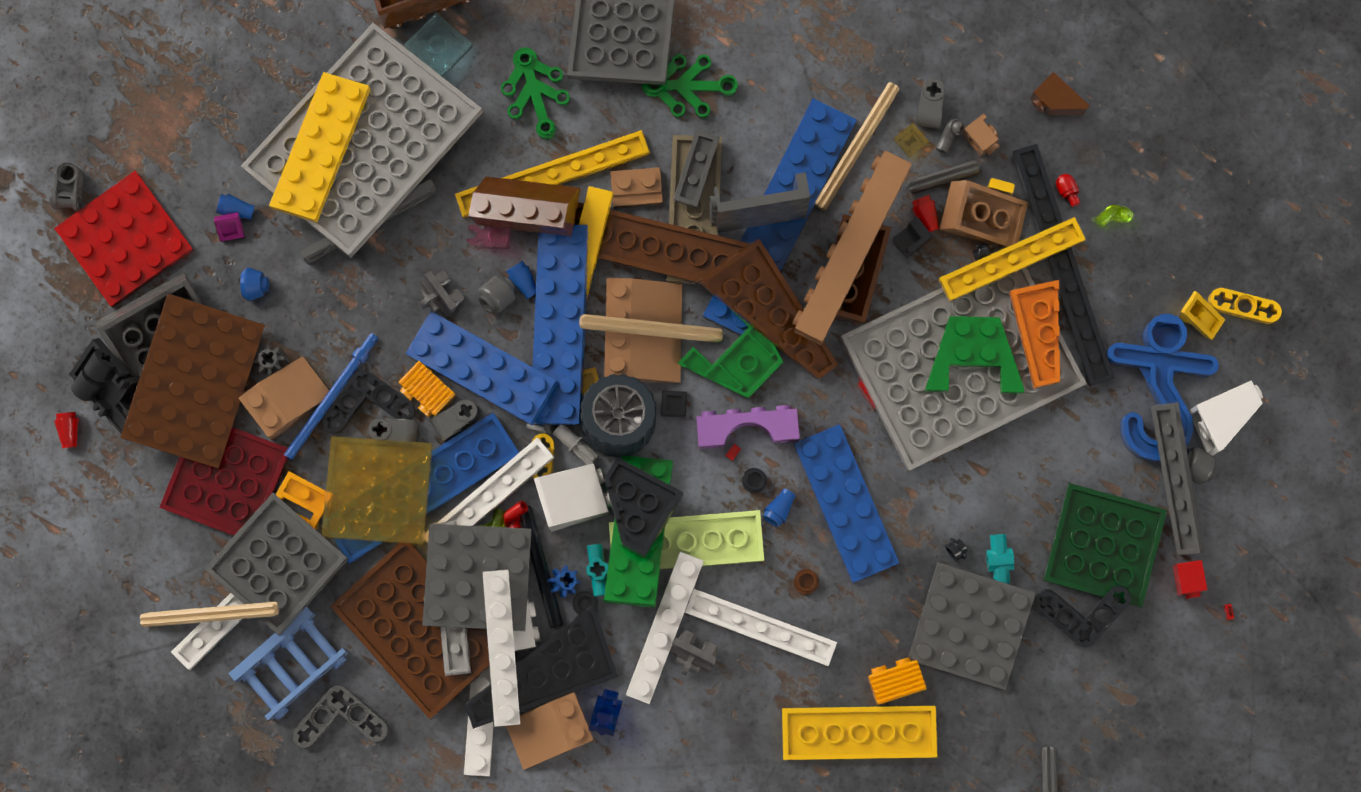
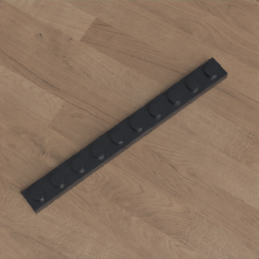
M1034 144L1014 150L1012 154L1038 233L1062 223L1063 220L1038 145ZM1070 247L1048 257L1047 260L1054 281L1059 280L1058 293L1089 387L1113 380L1115 377L1072 248Z

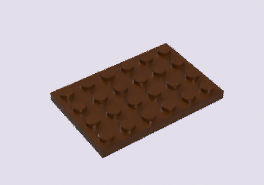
M167 294L120 438L218 469L240 404L238 398L243 395L265 325Z
M404 538L330 607L422 712L432 720L490 667L487 630L467 629L472 673L445 676L440 627L423 626L427 561L410 541Z

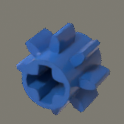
M567 565L562 567L561 572L557 568L552 570L554 577L547 580L548 583L553 585L551 593L559 592L561 598L566 597L567 591L571 595L575 594L574 586L581 583L575 576L577 570L573 572L568 571ZM563 577L564 581H568V585L565 586L563 582H560V578Z

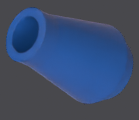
M229 193L227 195L221 194L216 213L226 215L239 212L240 218L251 220L255 205H251Z
M521 261L506 271L509 275L508 279L512 281L526 299L536 294V284L529 265L526 266Z
M783 488L781 493L764 509L765 513L762 516L764 520L775 527L785 524L796 495L790 490Z

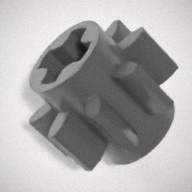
M266 344L265 350L257 349L259 356L253 362L261 365L258 369L261 374L268 370L271 376L274 374L273 371L282 369L280 367L281 362L286 361V358L278 356L281 352L279 347L273 351L271 346ZM269 356L274 360V363H267L265 358Z

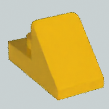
M1195 291L1179 315L1183 322L1191 324L1206 339L1210 340L1214 338L1225 321Z

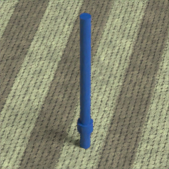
M370 333L360 348L357 347L351 355L353 357L284 453V456L292 460L357 368L368 359V353L379 339L376 335Z

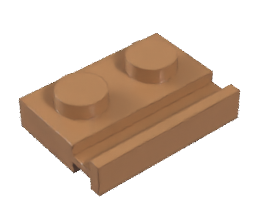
M660 167L610 171L612 192H614L613 208L663 205Z

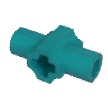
M1006 534L990 535L991 549L986 550L988 572H993L994 580L1011 584L1009 570H1014L1012 548H1007Z
M588 545L589 565L586 566L588 577H591L593 595L594 597L604 596L608 563H605L603 545ZM595 564H600L601 568H605V572H601L602 576L597 577L595 573H591V569L595 568Z

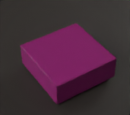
M239 212L214 217V224L220 242L245 237Z

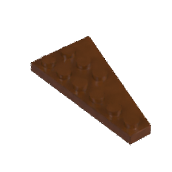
M756 239L697 280L698 283L815 379L822 378L839 365L824 341L822 345H818L794 333L796 325L792 324L797 312L799 310L803 312L804 309L760 239Z

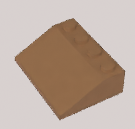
M607 278L606 316L681 324L682 284L633 278ZM605 331L604 377L612 374H625L637 378L640 382L680 383L681 366L678 362L681 360V339Z

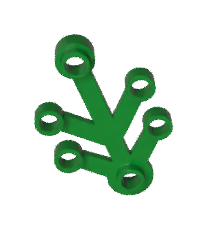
M527 47L520 48L514 53L513 64L515 68L508 81L501 84V92L505 97H512L516 92L515 86L523 73L527 82L516 102L508 107V116L512 120H519L523 115L522 110L531 96L539 121L536 125L537 135L543 140H550L556 134V127L554 122L547 117L540 93L555 100L559 106L568 105L570 96L566 90L558 91L537 80L534 70L548 76L552 83L561 82L563 72L559 67L551 68L538 61L537 55L532 49ZM528 56L530 59L528 62L523 63L521 62V57ZM553 72H559L560 76L559 78L554 79L551 77V74ZM507 85L513 87V90L509 93L504 91ZM562 94L567 96L564 102L558 100V97ZM514 108L520 110L516 116L511 114V110ZM544 124H548L550 130L544 132L541 130V127Z
M676 54L672 58V62L668 64L667 79L676 70L681 71L686 67L687 63L684 55ZM703 54L697 58L696 63L679 79L667 80L666 85H659L657 89H651L649 87L650 84H642V90L649 97H659L671 109L673 117L682 118L685 115L684 104L676 102L667 92L677 91L695 109L696 116L700 119H705L710 114V107L707 103L702 102L692 91H714L729 97L736 93L738 82L732 75H724L719 81H692L701 71H707L711 67L710 57ZM677 59L684 61L681 66H677L674 62ZM705 59L708 61V64L701 66L699 61ZM725 84H731L732 89L730 91L724 90L723 86ZM679 106L683 111L680 114H676L673 109ZM700 107H705L707 109V112L705 114H700L698 112V109Z

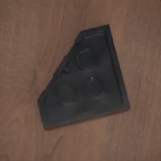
M617 457L604 479L622 546L645 559L683 497V492Z

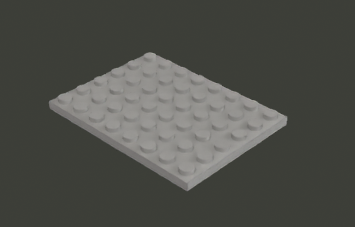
M374 23L367 28L327 72L328 74L369 85L371 90L318 222L305 220L350 258L353 257L483 113L480 106ZM319 82L241 165V168L272 194L275 192Z
M1027 268L1021 269L950 302L943 288H940L840 336V340L908 472L1087 384L1060 333V382L1058 384L1033 388L1009 295L1011 290L1035 285ZM950 316L1000 317L1024 387L1023 394H1000V368L949 366L948 392H925V386Z

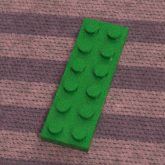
M623 456L622 460L671 485L673 460ZM614 519L604 603L655 608L665 527L644 559L622 546L616 520Z

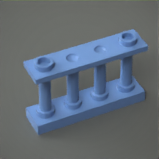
M308 606L281 636L274 633L228 673L235 682L247 681L271 709L265 715L267 720L275 718L278 721L289 711L287 707L331 668L336 670L347 661L345 656L349 652L344 648L337 652L313 625L314 621L312 618L316 614ZM300 629L306 631L329 658L319 669L316 668L293 641L295 639L293 635ZM280 646L282 648L286 647L310 675L301 685L298 686L274 658L275 654L273 652ZM261 663L263 665L266 664L290 692L280 703L255 676L256 672L254 669Z

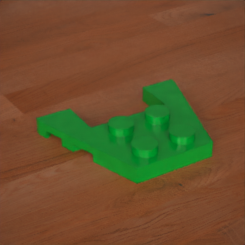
M737 315L748 326V329L714 364H711L695 347L678 364L749 398L783 363V360L773 343Z
M950 316L925 386V392H948L949 366L1000 368V394H1023L1024 387L1000 317Z

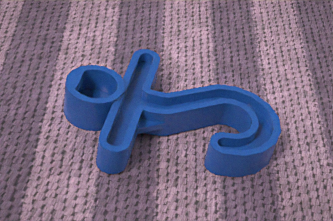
M1161 314L1153 318L1146 325L1143 332L1145 346L1115 343L1107 349L1106 353L1112 365L1138 368L1145 378L1147 386L1157 404L1179 403L1187 447L1193 433V419L1173 384V376L1175 374L1203 378L1209 377L1218 370L1219 363L1211 355L1178 351L1185 344L1187 328L1177 316ZM1135 412L1126 414L1120 421L1121 438L1126 448L1139 459L1150 463L1161 462L1157 441L1146 435L1142 417Z

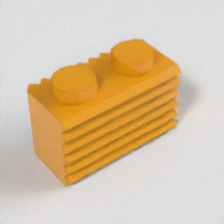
M420 361L398 382L403 387L400 392L410 401L415 398L421 404L418 409L428 418L431 415L435 417L445 411L457 398L456 394Z
M910 657L895 661L896 667L887 669L886 665L871 669L872 675L867 677L876 705L927 689L917 660L911 661Z

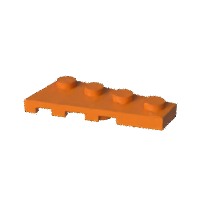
M1059 280L1019 288L1009 292L1034 389L1060 382Z

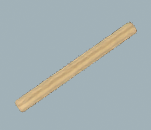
M889 82L815 201L817 208L825 211L898 94L899 87L894 83Z
M588 314L580 316L579 326L582 329L716 343L721 342L723 339V330L720 328Z
M277 602L149 612L140 615V624L142 627L272 617L279 614V605Z

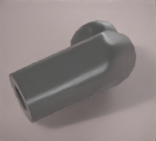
M957 119L948 121L936 150L947 154L955 134L960 135L963 132L964 124L957 121Z

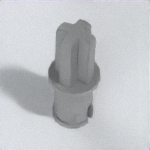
M559 425L553 432V435L569 448L568 452H573L586 465L593 464L597 460L598 455L582 441L583 437H578L566 425Z

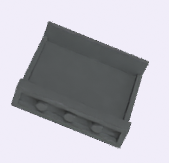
M806 172L795 174L792 191L720 202L718 187H714V195L710 196L709 201L711 226H716L717 233L805 219L810 200Z

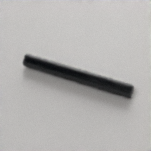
M527 505L528 511L521 515L520 519L523 528L532 530L530 556L549 626L556 628L562 626L563 621L555 592L551 593L553 585L547 582L551 577L533 510L530 505Z

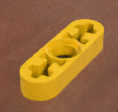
M1217 288L1208 297V303L1219 313L1263 324L1276 322L1282 313L1281 307L1276 301L1226 288ZM1222 294L1224 300L1231 301L1233 297L1236 299L1232 304V309H1229L1230 303L1225 302L1219 306L1218 301L1214 300V297ZM1242 299L1249 301L1251 304L1250 312H1241L1238 308V302ZM1257 303H1260L1258 309L1265 310L1269 306L1272 307L1271 311L1274 312L1275 315H1272L1270 318H1267V313L1262 311L1257 312V316L1254 315L1257 309Z

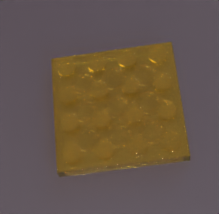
M331 436L321 535L324 538L424 545L433 444Z

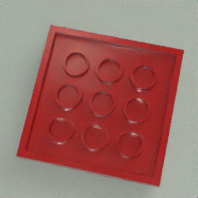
M133 171L54 228L112 308L194 250L136 171Z

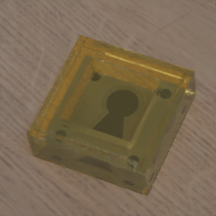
M913 123L893 139L908 158L912 157L929 142Z

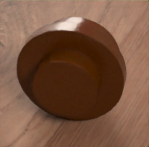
M803 569L795 575L794 587L799 593L808 595L815 592L818 588L819 578L814 571Z

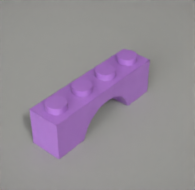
M791 405L777 406L776 410L766 411V407H756L747 413H741V409L726 410V414L716 415V411L701 412V416H696L699 449L724 448L728 436L734 430L743 426H755L764 430L770 436L773 444L798 442L800 439L797 409H791Z

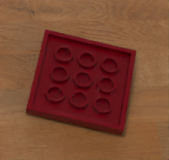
M232 427L218 469L179 457L159 508L234 536L268 497L275 493L288 460L284 456L288 448Z

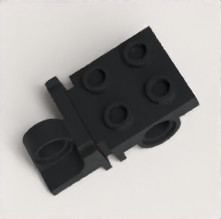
M100 338L92 339L69 373L74 380L71 390L79 399L93 401L95 404L93 410H100L98 413L99 417L106 416L121 434L133 400L131 396L137 388L140 377L127 378L130 372Z

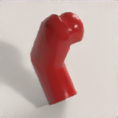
M519 501L504 513L503 517L506 528H522L519 523L520 516L528 511V506L524 501Z

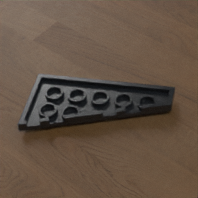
M593 604L516 663L519 712L618 677ZM491 683L464 704L473 729L494 722Z

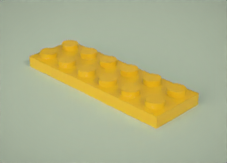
M323 72L269 204L271 209L315 223L318 222L370 93L369 85Z
M936 706L782 708L783 760L937 757Z

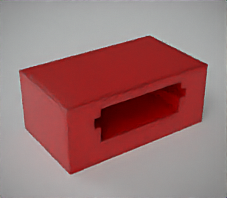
M734 444L725 456L733 461L741 451V448Z
M1232 604L1223 605L1226 620L1234 619Z

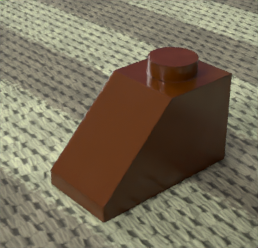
M1054 72L1033 92L1030 98L1033 101L1032 105L1041 113L1045 112L1047 115H1083L1090 106Z

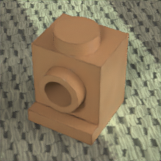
M982 114L964 128L962 133L980 157L986 152L988 155H991L1000 147L999 139L997 138L998 133L991 124L987 125L985 123L987 118L985 114Z

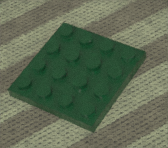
M1068 483L1042 581L1102 598L1113 586L1123 585L1131 593L1129 605L1142 608L1167 510ZM1124 592L1119 594L1113 593L1115 596L1113 601H1122L1123 603L1126 601L1124 599Z

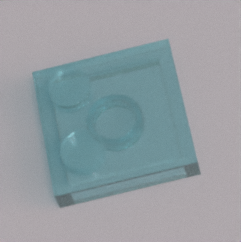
M437 13L403 45L442 77L473 48V44Z

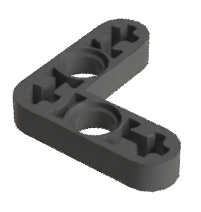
M333 686L293 732V741L299 747H311L339 715L343 716L369 740L375 742L383 741L388 736L389 727L381 717L347 688ZM343 691V699L350 702L352 698L355 701L347 707L346 712L342 711L346 707L342 702H333L335 699L334 692L340 693ZM356 706L362 707L365 712L364 718L360 721H355L351 717V711ZM324 709L328 712L329 719L325 724L316 722L315 714L318 710ZM370 714L374 717L370 720L373 725L378 726L381 724L383 726L381 728L383 732L381 736L375 735L373 737L371 735L373 730L368 725L365 726V729L361 727V725L368 721ZM310 720L313 726L320 728V731L317 733L313 729L309 734L311 740L301 743V735L299 733L300 731L306 732L311 726L307 725V722Z

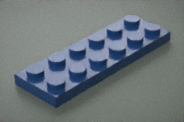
M432 311L428 314L405 353L532 426L558 383L553 378Z
M839 424L793 444L852 583L899 564L841 425Z

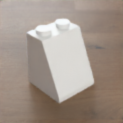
M1252 380L1202 402L1189 410L1197 435L1205 451L1212 456L1227 446L1263 404L1261 401L1263 398L1262 392L1257 385L1253 384Z
M594 463L534 478L551 532L608 515V508L612 507L608 492L603 493L600 484L605 483L601 469L595 470Z

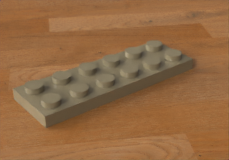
M673 135L669 224L718 236L716 226H711L709 201L710 196L714 195V187H718L720 197L722 137H720L705 187L696 209L673 200L694 136ZM666 276V282L699 284Z

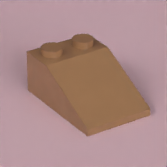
M968 180L952 181L940 230L1007 248L1019 242L1028 202Z
M302 356L257 383L238 399L267 437L274 441L313 412L329 392V389Z
M575 692L520 715V724L506 726L523 770L594 741Z

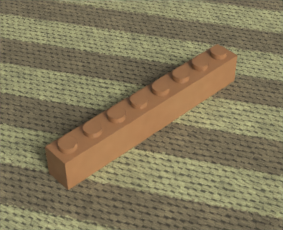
M884 151L882 157L876 156L871 166L874 173L871 179L865 178L859 190L863 192L859 201L854 200L848 212L852 214L849 222H843L837 235L841 236L838 244H832L826 255L830 259L826 268L821 266L815 277L819 281L815 290L809 289L804 299V302L807 303L804 311L799 310L792 324L796 325L794 333L818 345H822L912 163L887 151Z

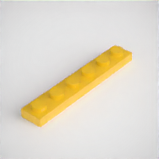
M1073 217L944 275L938 280L950 302L1084 242L1085 237L1076 218Z

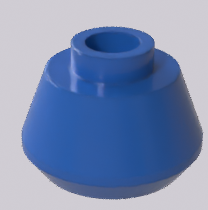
M247 267L242 271L240 278L242 297L247 301L263 297L265 292L269 291V278L265 277L263 272Z

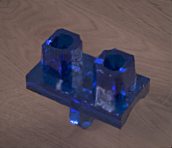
M604 689L603 695H598L588 731H597L600 735L608 734L614 736L623 702L618 700V692Z

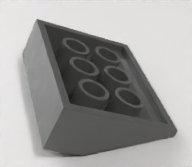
M185 272L97 321V329L110 350L130 372L128 378L141 376L167 294L204 305Z

